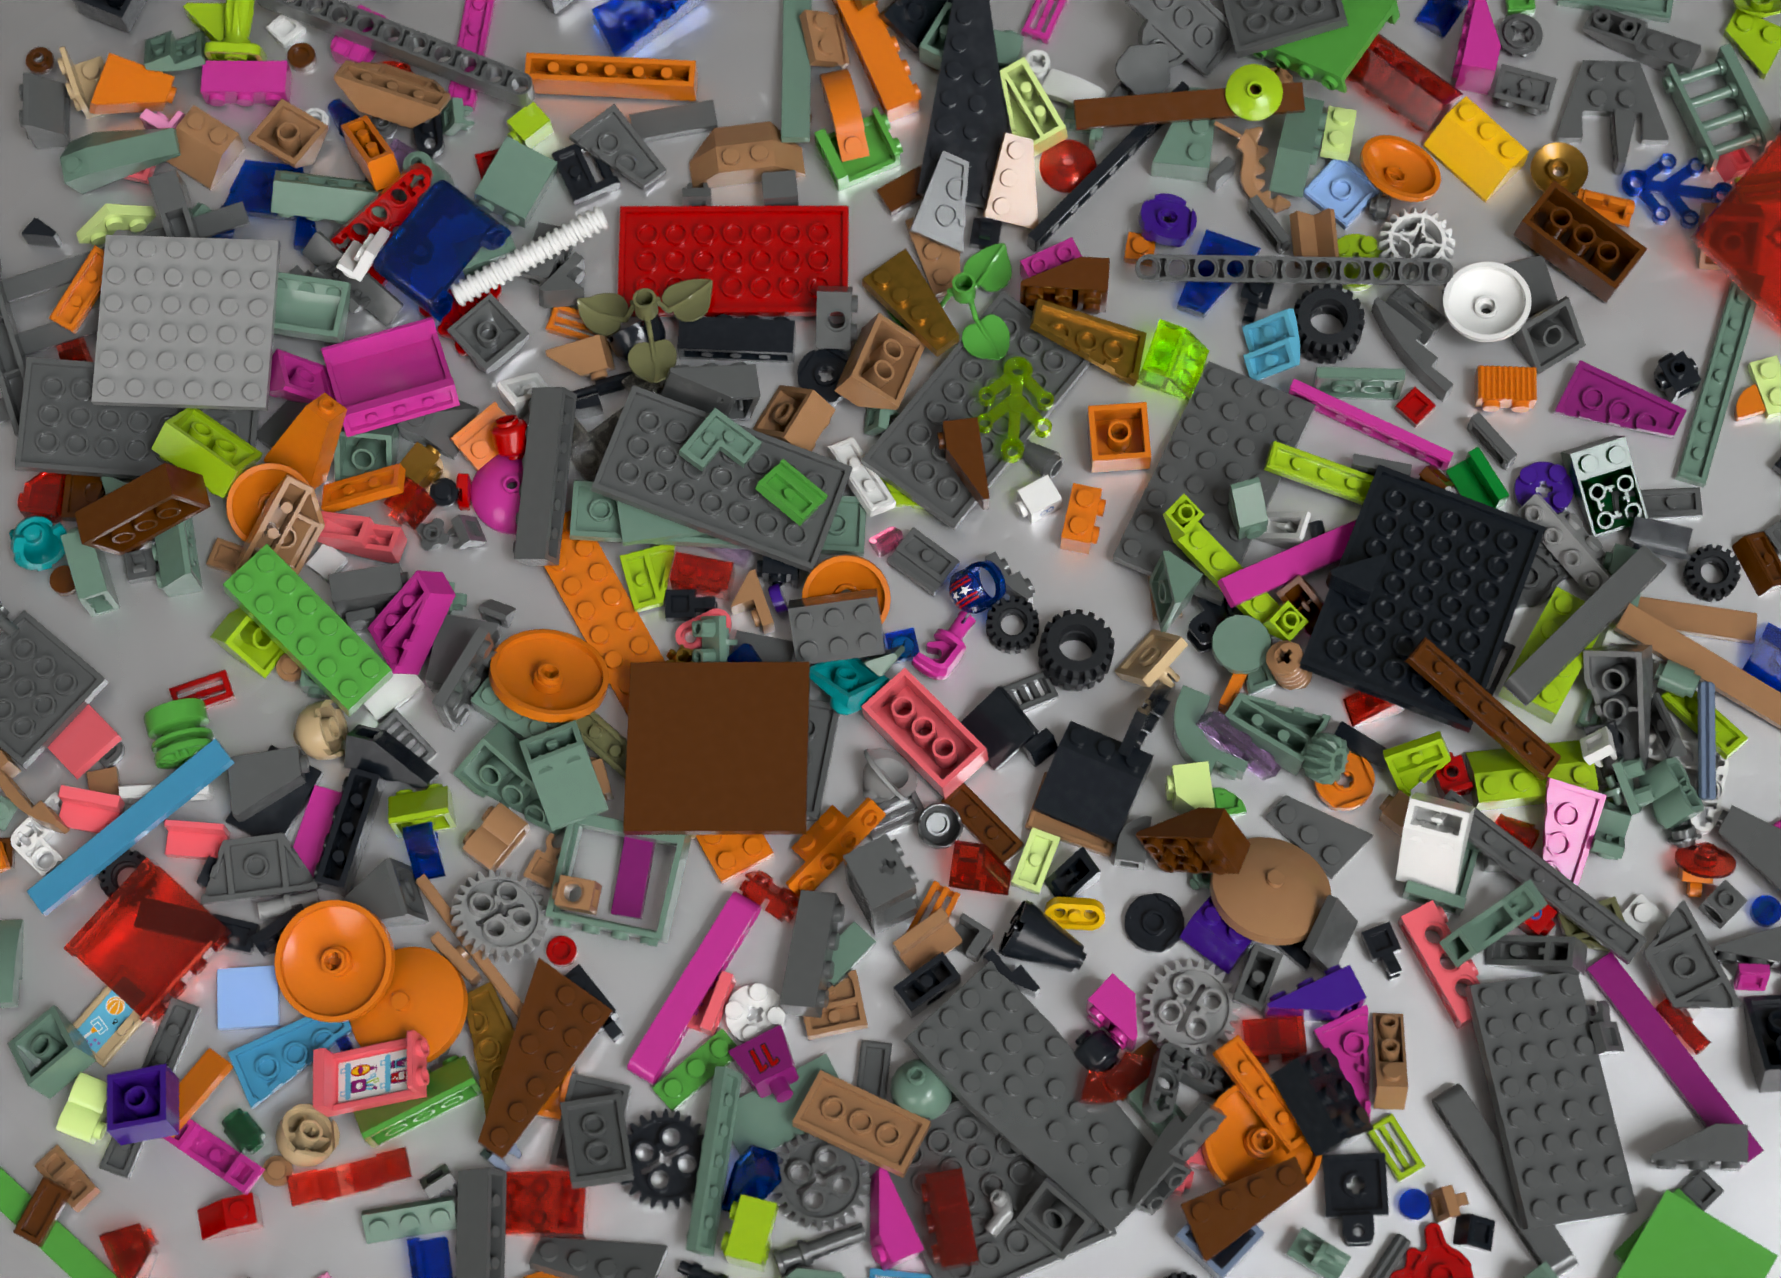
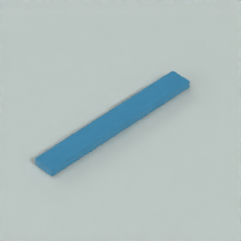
M216 738L27 890V893L41 913L45 916L50 914L235 762Z

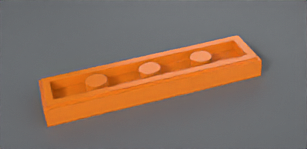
M1239 1034L1212 1053L1287 1154L1306 1140L1276 1084Z

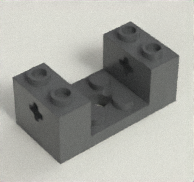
M887 833L843 856L847 885L875 936L916 915L918 911L916 904L920 902L916 894L915 885L919 880L911 866L905 867L900 857L904 856V853L896 839L891 841Z

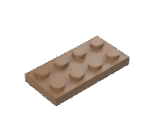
M820 1070L795 1115L792 1126L904 1178L931 1126V1121Z

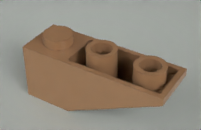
M1372 1013V1090L1374 1109L1405 1110L1408 1077L1403 1014Z

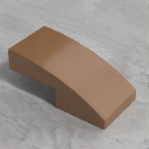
M58 1144L35 1165L43 1177H47L73 1191L67 1203L77 1213L101 1192Z

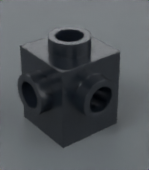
M1684 351L1676 355L1669 353L1658 360V365L1653 373L1657 388L1665 392L1671 403L1696 391L1702 380L1698 374V367L1692 358H1688Z

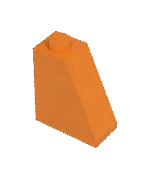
M109 53L91 100L89 112L92 114L144 112L146 108L152 112L164 111L166 103H173L177 88L173 87L175 77L160 71L146 70L144 65Z

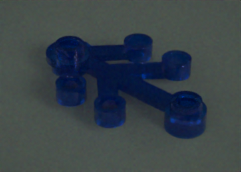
M1670 153L1663 154L1658 162L1645 171L1631 170L1627 172L1621 181L1624 193L1633 198H1640L1652 212L1651 219L1657 225L1666 224L1670 217V210L1666 206L1660 205L1651 192L1662 194L1681 217L1680 224L1685 229L1695 228L1699 221V215L1696 211L1691 210L1681 197L1731 204L1735 197L1733 186L1726 182L1717 183L1713 189L1682 184L1690 177L1702 175L1705 164L1702 165L1697 157L1690 159L1687 166L1665 181L1652 180L1662 172L1670 173L1674 170L1677 160ZM1668 160L1672 165L1665 166L1662 161ZM1691 165H1698L1700 170H1693ZM1631 182L1639 183L1640 187H1633ZM1716 195H1724L1726 200H1720ZM1662 212L1666 217L1661 219L1657 217L1656 213ZM1685 217H1692L1694 219V222H1687L1685 220Z

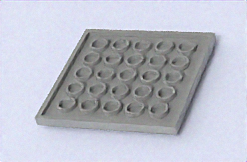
M106 235L91 399L93 405L268 411L281 248L279 240Z

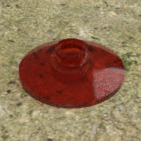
M1063 140L1043 152L1039 166L1040 174L1044 182L1053 190L1070 193L1096 167V159L1092 151L1085 144L1076 140ZM1070 159L1073 161V164L1065 165L1063 161Z
M1696 843L1690 847L1678 848L1675 852L1674 860L1677 866L1697 877L1707 879L1725 878L1733 874L1736 869L1734 857L1712 843Z

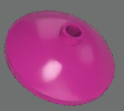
M497 454L476 472L471 485V501L477 516L486 526L500 533L515 535L517 533L516 515L520 506L519 487L522 483L524 469L522 465L523 458L509 460L508 457H502ZM511 482L517 483L514 489H508L507 485Z

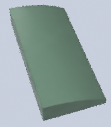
M279 272L274 334L342 343L347 325L351 284L349 282Z

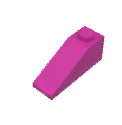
M879 1167L870 1176V1244L875 1262L880 1264L882 1270L885 1271L914 1259L924 1250V1247L888 1171Z

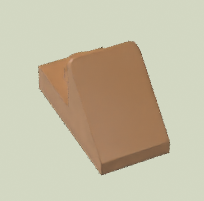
M754 569L748 572L731 605L732 615H737L751 610L755 627L761 626L765 635L774 632L775 626Z

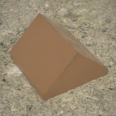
M281 99L248 137V140L292 167L299 168L315 163L329 126Z

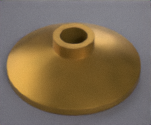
M1560 142L1551 143L1540 148L1534 155L1530 168L1531 176L1534 183L1544 192L1553 181H1556L1573 194L1581 189L1586 182L1588 163L1584 155L1574 146ZM1553 171H1560L1563 176H1556L1553 174Z

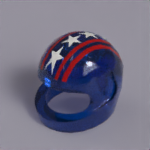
M989 560L972 563L968 567L956 572L949 584V595L953 604L960 610L973 614L981 613L1003 598L1006 592V583L1000 568ZM980 567L986 569L994 579L996 590L993 598L987 594L981 584L979 576Z

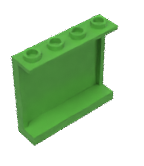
M1342 0L1348 26L1254 53L1253 55L1258 59L1265 58L1272 61L1284 70L1290 69L1297 72L1306 80L1313 79L1320 82L1329 90H1338L1346 93L1345 79L1386 22L1394 25L1399 19L1400 13L1397 1Z
M1666 1189L1661 1193L1657 1200L1658 1204L1615 1278H1766L1778 1255Z

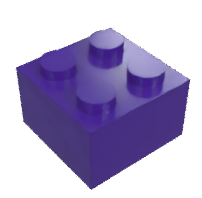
M167 1064L107 1075V1132L120 1145L179 1135V1078Z

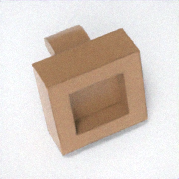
M1452 1185L1443 1186L1428 1193L1437 1224L1460 1216V1208L1469 1205L1466 1192L1455 1194Z

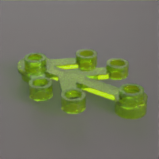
M1020 356L1009 359L1004 365V375L990 386L981 388L978 393L979 403L988 407L994 404L998 393L1011 385V394L989 412L978 416L980 432L989 433L992 431L994 423L1009 412L1008 436L1002 442L1000 451L1001 457L1008 463H1017L1024 455V444L1019 440L1021 412L1035 426L1034 432L1038 437L1046 438L1052 432L1051 421L1043 418L1022 395L1023 386L1037 398L1036 405L1042 411H1048L1053 407L1054 396L1052 393L1045 391L1032 377L1033 367L1031 363ZM1021 369L1023 374L1015 375L1013 370ZM989 393L992 395V398L985 400L982 398V395ZM1048 398L1050 403L1042 404L1040 399ZM987 420L990 422V425L983 427L980 425V422ZM1046 425L1049 429L1041 431L1038 426ZM1014 449L1017 451V455L1010 456L1007 454V451Z

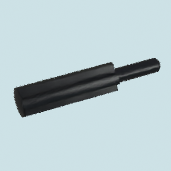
M632 371L596 380L595 385L572 392L577 394V399L596 393L602 396L631 388L632 385L638 386L649 382L636 376Z

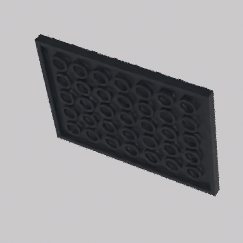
M1378 465L1338 567L1386 553L1388 559L1367 605L1329 589L1299 668L1469 733L1474 721L1405 660L1418 643L1426 637L1486 690L1546 527Z

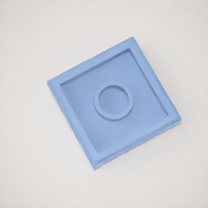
M1332 159L1306 186L1303 197L1321 211L1327 208L1334 209L1335 222L1346 230L1371 203L1372 197H1377L1381 191L1368 180L1364 171L1349 159L1348 161Z
M275 965L217 969V1020L219 1031L280 1027V988L275 974Z

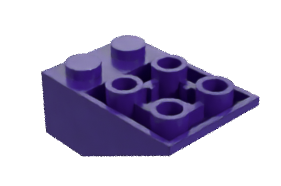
M1211 895L1191 917L1179 937L1227 974L1230 973L1255 942L1233 930L1221 918L1215 909Z
M1339 964L1324 972L1325 976L1316 981L1311 977L1296 985L1297 989L1289 994L1284 990L1269 998L1270 1002L1266 1004L1262 1016L1264 1020L1331 1022L1362 1007L1367 997L1351 966L1348 965L1342 968Z

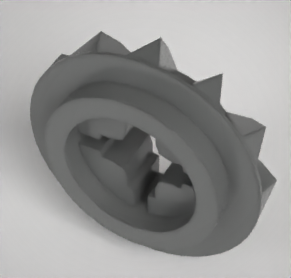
M1526 14L1510 15L1498 27L1497 34L1503 51L1507 50L1512 56L1523 55L1526 57L1529 53L1536 52L1543 39V31L1538 21ZM1527 30L1524 37L1525 41L1522 39L1513 41L1515 31L1520 34Z

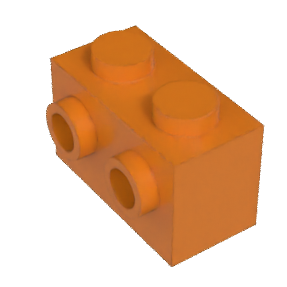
M1073 483L1061 535L1060 549L1089 555L1091 543L1097 544L1100 527L1095 526L1097 516L1103 517L1106 500L1101 499L1102 489Z

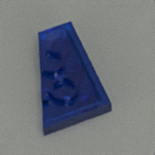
M1206 230L1197 255L1257 256L1261 248ZM1202 261L1198 265V272L1203 277H1210L1214 273V266L1210 261ZM1232 261L1227 265V272L1231 277H1239L1243 273V266L1238 261ZM1186 282L1178 301L1177 309L1204 318L1233 283Z

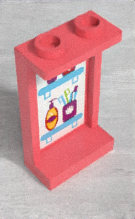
M415 1030L407 1031V1038L343 1052L332 1053L326 1048L313 1050V1108L323 1115L331 1117L427 1097V1085L430 1081L427 1070V1056L429 1055L427 1039Z

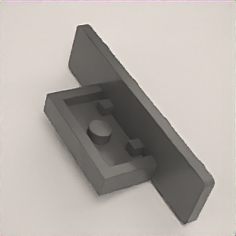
M320 231L313 235L303 249V255L317 266L310 277L349 282L351 284L348 312L354 314L367 309L380 322L388 326L403 308L404 304L369 273H366L361 282L345 276L336 267L344 252Z

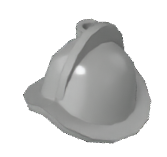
M881 748L864 750V755L867 759L863 769L862 780L863 796L865 799L870 797L875 803H883L897 796L903 801L914 793L917 787V775L912 765L904 757L893 751Z

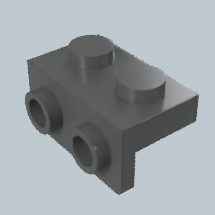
M1502 64L1492 97L1498 98L1496 103L1498 105L1513 108L1514 103L1525 106L1524 112L1541 116L1542 110L1546 112L1549 110L1557 78Z

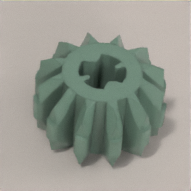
M1320 732L1317 736L1313 735L1311 744L1306 745L1307 751L1303 755L1305 761L1302 768L1305 769V776L1317 783L1332 785L1335 781L1340 780L1341 773H1345V765L1349 762L1347 760V755L1349 754L1347 741L1328 732Z

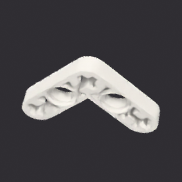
M1657 734L1650 735L1649 746L1656 742L1658 743V748L1664 750ZM1682 740L1685 748L1692 753L1693 760L1691 763L1685 764L1681 762L1686 772L1697 775L1694 789L1698 793V766H1696L1698 762V744ZM1649 748V763L1657 765L1666 759L1665 752L1659 751L1657 755H1653L1652 749ZM1717 752V763L1722 766H1718L1716 769V798L1710 801L1701 800L1703 806L1714 807V809L1709 807L1706 811L1705 819L1710 822L1706 823L1704 827L1700 826V821L1695 819V817H1699L1701 813L1688 820V824H1693L1697 834L1701 833V835L1709 833L1716 826L1729 768V758L1725 760Z
M64 784V786L78 788L73 784ZM60 787L44 801L58 816L60 813L53 805L56 803L60 808L62 806V801L58 797ZM30 817L11 836L13 848L43 877L65 860L47 843L56 832L42 827ZM33 824L43 833L41 836L30 828ZM22 836L30 837L31 845L28 847L22 845L20 838ZM50 853L54 856L53 864L49 868H41L38 863L39 858L43 854Z

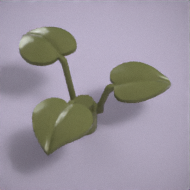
M692 279L673 284L664 291L662 295L663 302H661L659 296L656 297L651 289L642 288L634 293L633 300L630 301V308H628L626 300L615 293H602L587 298H578L577 306L585 326L591 332L604 336H611L619 332L621 322L627 323L635 310L636 316L646 322L649 343L643 342L633 346L628 354V364L636 376L650 383H658L665 380L669 368L676 366L677 362L676 349L670 341L659 340L654 342L651 320L658 314V306L668 314L674 312L675 317L680 321L693 322L699 320L709 310L713 283L711 279Z

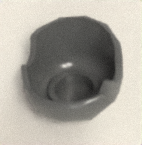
M933 803L921 811L917 820V831L922 841L934 849L949 848L958 842L963 832V824L958 811L954 807L946 803Z

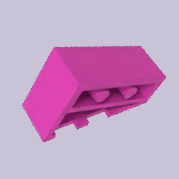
M417 570L368 627L393 674L419 675L456 595L443 572Z

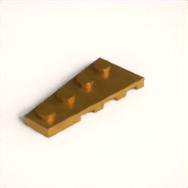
M906 248L862 279V286L936 357L959 342L958 332Z

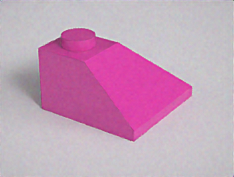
M276 349L272 355L269 395L309 404L323 393H326L335 400L326 366Z

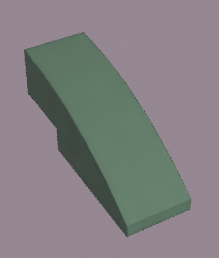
M23 919L0 920V1008L19 1007V980H22Z

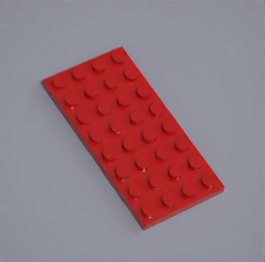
M849 205L620 206L618 295L626 300L628 308H630V301L633 300L634 293L639 289H651L656 297L659 296L661 302H663L662 295L664 291L673 284L692 279H711L713 283L711 303L704 317H716L720 314L732 317L751 315L758 317L816 316L818 286L848 287ZM658 306L660 317H675L674 312L668 314ZM635 310L631 317H637L635 314ZM835 311L832 312L829 316L844 315L841 312Z

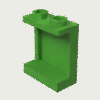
M877 107L872 108L871 115L863 119L870 156L841 162L835 131L827 134L824 128L814 132L815 145L838 191H842L901 165L900 154L903 153L900 141L897 137L892 138L889 132L891 129L890 122L885 113L880 114Z

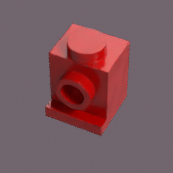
M1450 752L1451 761L1442 769L1434 772L1433 780L1439 798L1443 799L1450 789L1460 796L1468 795L1472 791L1474 786L1469 779L1462 755L1453 756V753ZM1454 769L1457 776L1450 777L1446 770Z

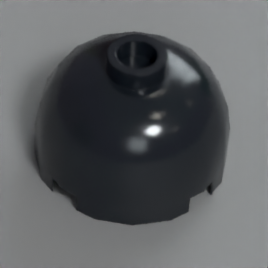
M657 314L651 320L654 342L666 340L663 322L659 314ZM638 321L607 338L613 352L624 362H628V354L633 346L643 342L649 343L645 321Z

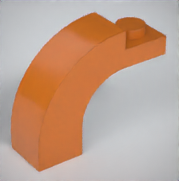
M845 68L819 74L824 100L830 111L841 162L870 156L862 114L849 70Z

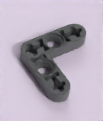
M1166 1043L1153 1057L1142 1103V1111L1151 1122H1163L1174 1110L1180 1082L1215 1100L1222 1093L1235 1086V1084L1223 1068L1176 1044ZM1190 1066L1196 1067L1200 1071L1201 1078H1197L1191 1073ZM1158 1077H1162L1167 1080V1082L1169 1083V1089H1166L1159 1084ZM1161 1098L1159 1105H1157L1155 1102Z

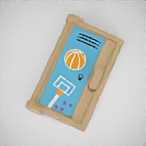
M124 965L119 968L120 971L73 1023L74 1027L86 1039L96 1058V1062L103 1068L162 1002L158 995L137 979L129 967Z

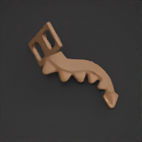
M1215 121L1214 125L1218 129L1239 139L1236 149L1242 154L1240 184L1247 197L1251 199L1258 195L1266 207L1273 209L1275 213L1288 209L1291 206L1290 201L1280 195L1271 199V191L1266 190L1263 193L1260 191L1266 182L1263 179L1256 178V176L1265 173L1266 168L1259 160L1269 152L1267 147L1258 145L1263 128H1246L1243 135Z

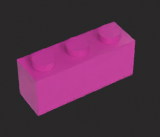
M206 61V64L202 65L201 94L206 104L212 106L238 104L249 107L253 104H266L275 107L281 99L290 103L292 72L287 61Z

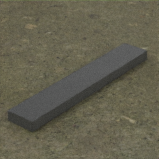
M171 997L142 1068L167 1064L175 1073L201 1012L200 1007ZM112 1137L99 1168L129 1180L145 1141L120 1145Z

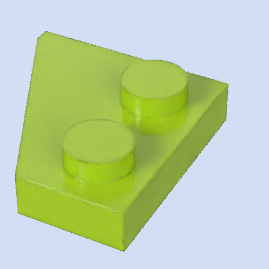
M659 545L619 556L635 612L639 613L664 606L665 590L668 587L675 545Z

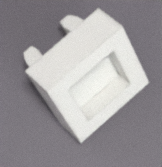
M1607 726L1580 739L1582 755L1589 766L1595 763L1596 766L1603 767L1602 759L1609 755L1614 761L1617 760L1613 736Z

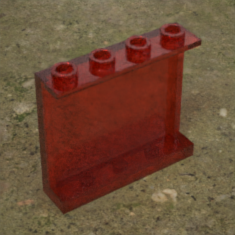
M146 857L68 942L64 949L71 956L77 957L141 1016L139 1019L142 1022L150 1023L151 1020L155 1022L167 1011L165 1005L172 997L177 999L184 993L188 987L186 982L193 974L198 976L205 970L209 964L206 960L214 951L219 953L226 947L230 941L227 937L232 931L155 860Z

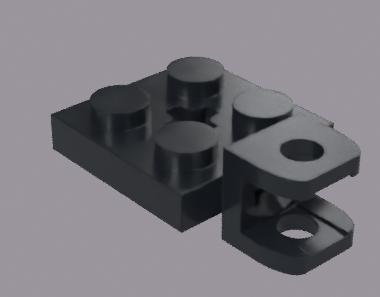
M1203 598L1197 601V606L1202 612L1190 621L1187 639L1199 653L1211 650V639L1217 626L1226 618L1235 616L1232 613L1233 608H1230L1226 598L1221 606Z
M1385 1152L1323 1155L1326 1219L1342 1218L1343 1240L1347 1247L1370 1246L1375 1232L1374 1217L1389 1216ZM1354 1177L1358 1178L1359 1183H1364L1365 1188L1359 1190V1194H1353V1191L1347 1189L1346 1184L1352 1182ZM1360 1228L1364 1231V1235L1360 1237L1355 1236L1353 1230Z

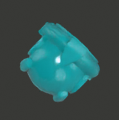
M43 516L24 518L16 525L15 529H11L9 532L11 539L10 549L14 553L13 560L20 567L39 572L52 568V565L61 560L65 555L61 535L67 534L66 529L61 523L54 525L51 520Z

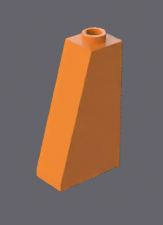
M323 393L304 407L264 457V462L290 466L304 476L309 485L314 487L315 490L327 480L347 409L328 394Z

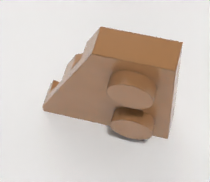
M856 970L850 971L847 974L848 977L836 986L832 985L827 989L829 991V1002L827 1008H823L821 1018L803 1016L808 1041L868 1028Z

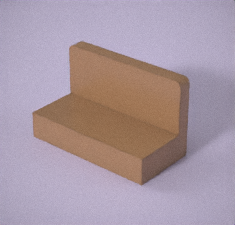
M1327 208L1315 215L1300 211L1289 215L1294 256L1339 257L1334 209ZM1294 262L1295 268L1301 269L1300 265ZM1320 262L1315 266L1314 271L1317 273L1329 266L1326 263Z
M941 907L894 941L893 949L909 971L913 973L941 952L947 955L962 944V938L950 924L949 916Z

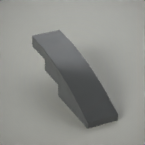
M1377 297L1374 300L1371 312L1384 337L1399 359L1420 383L1444 402L1451 394L1454 384L1435 370L1438 357L1420 344L1423 331L1381 298Z

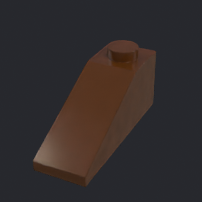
M978 417L943 421L942 432H937L939 450L944 449L947 462L982 510H988L990 496Z

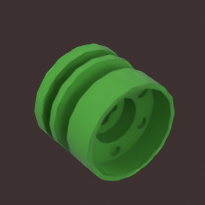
M185 698L170 701L152 708L143 717L149 738L155 740L151 745V750L155 754V765L161 769H178L209 744L214 737L212 730L205 728L210 720L205 702L201 699Z

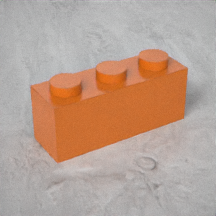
M367 115L340 125L350 155L375 191L385 189L401 175L393 151Z

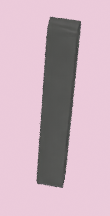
M1643 545L1508 678L1503 686L1527 706L1657 578L1667 565L1647 546Z
M1457 1083L1433 1098L1432 1104L1538 1267L1546 1261L1558 1278L1577 1267L1578 1262L1573 1252L1555 1226L1523 1231L1503 1147L1465 1089Z

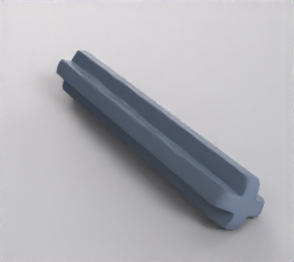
M1708 681L1698 683V797L1705 801L1716 798L1715 685L1713 682Z

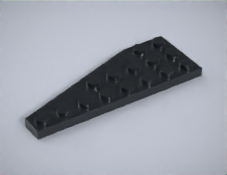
M952 0L916 195H924L939 156L944 150L969 161L966 205L985 208L1003 133H1008L990 0Z

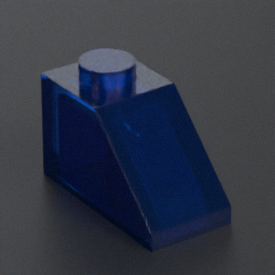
M752 1144L734 1163L722 1203L723 1211L730 1212L733 1202H739L741 1194L765 1200L782 1182L777 1152Z

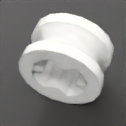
M1033 50L1027 54L1025 59L1037 79L1045 77L1050 70L1049 55L1043 50ZM1040 60L1043 61L1042 68L1040 66L1032 67L1033 61L1037 63Z

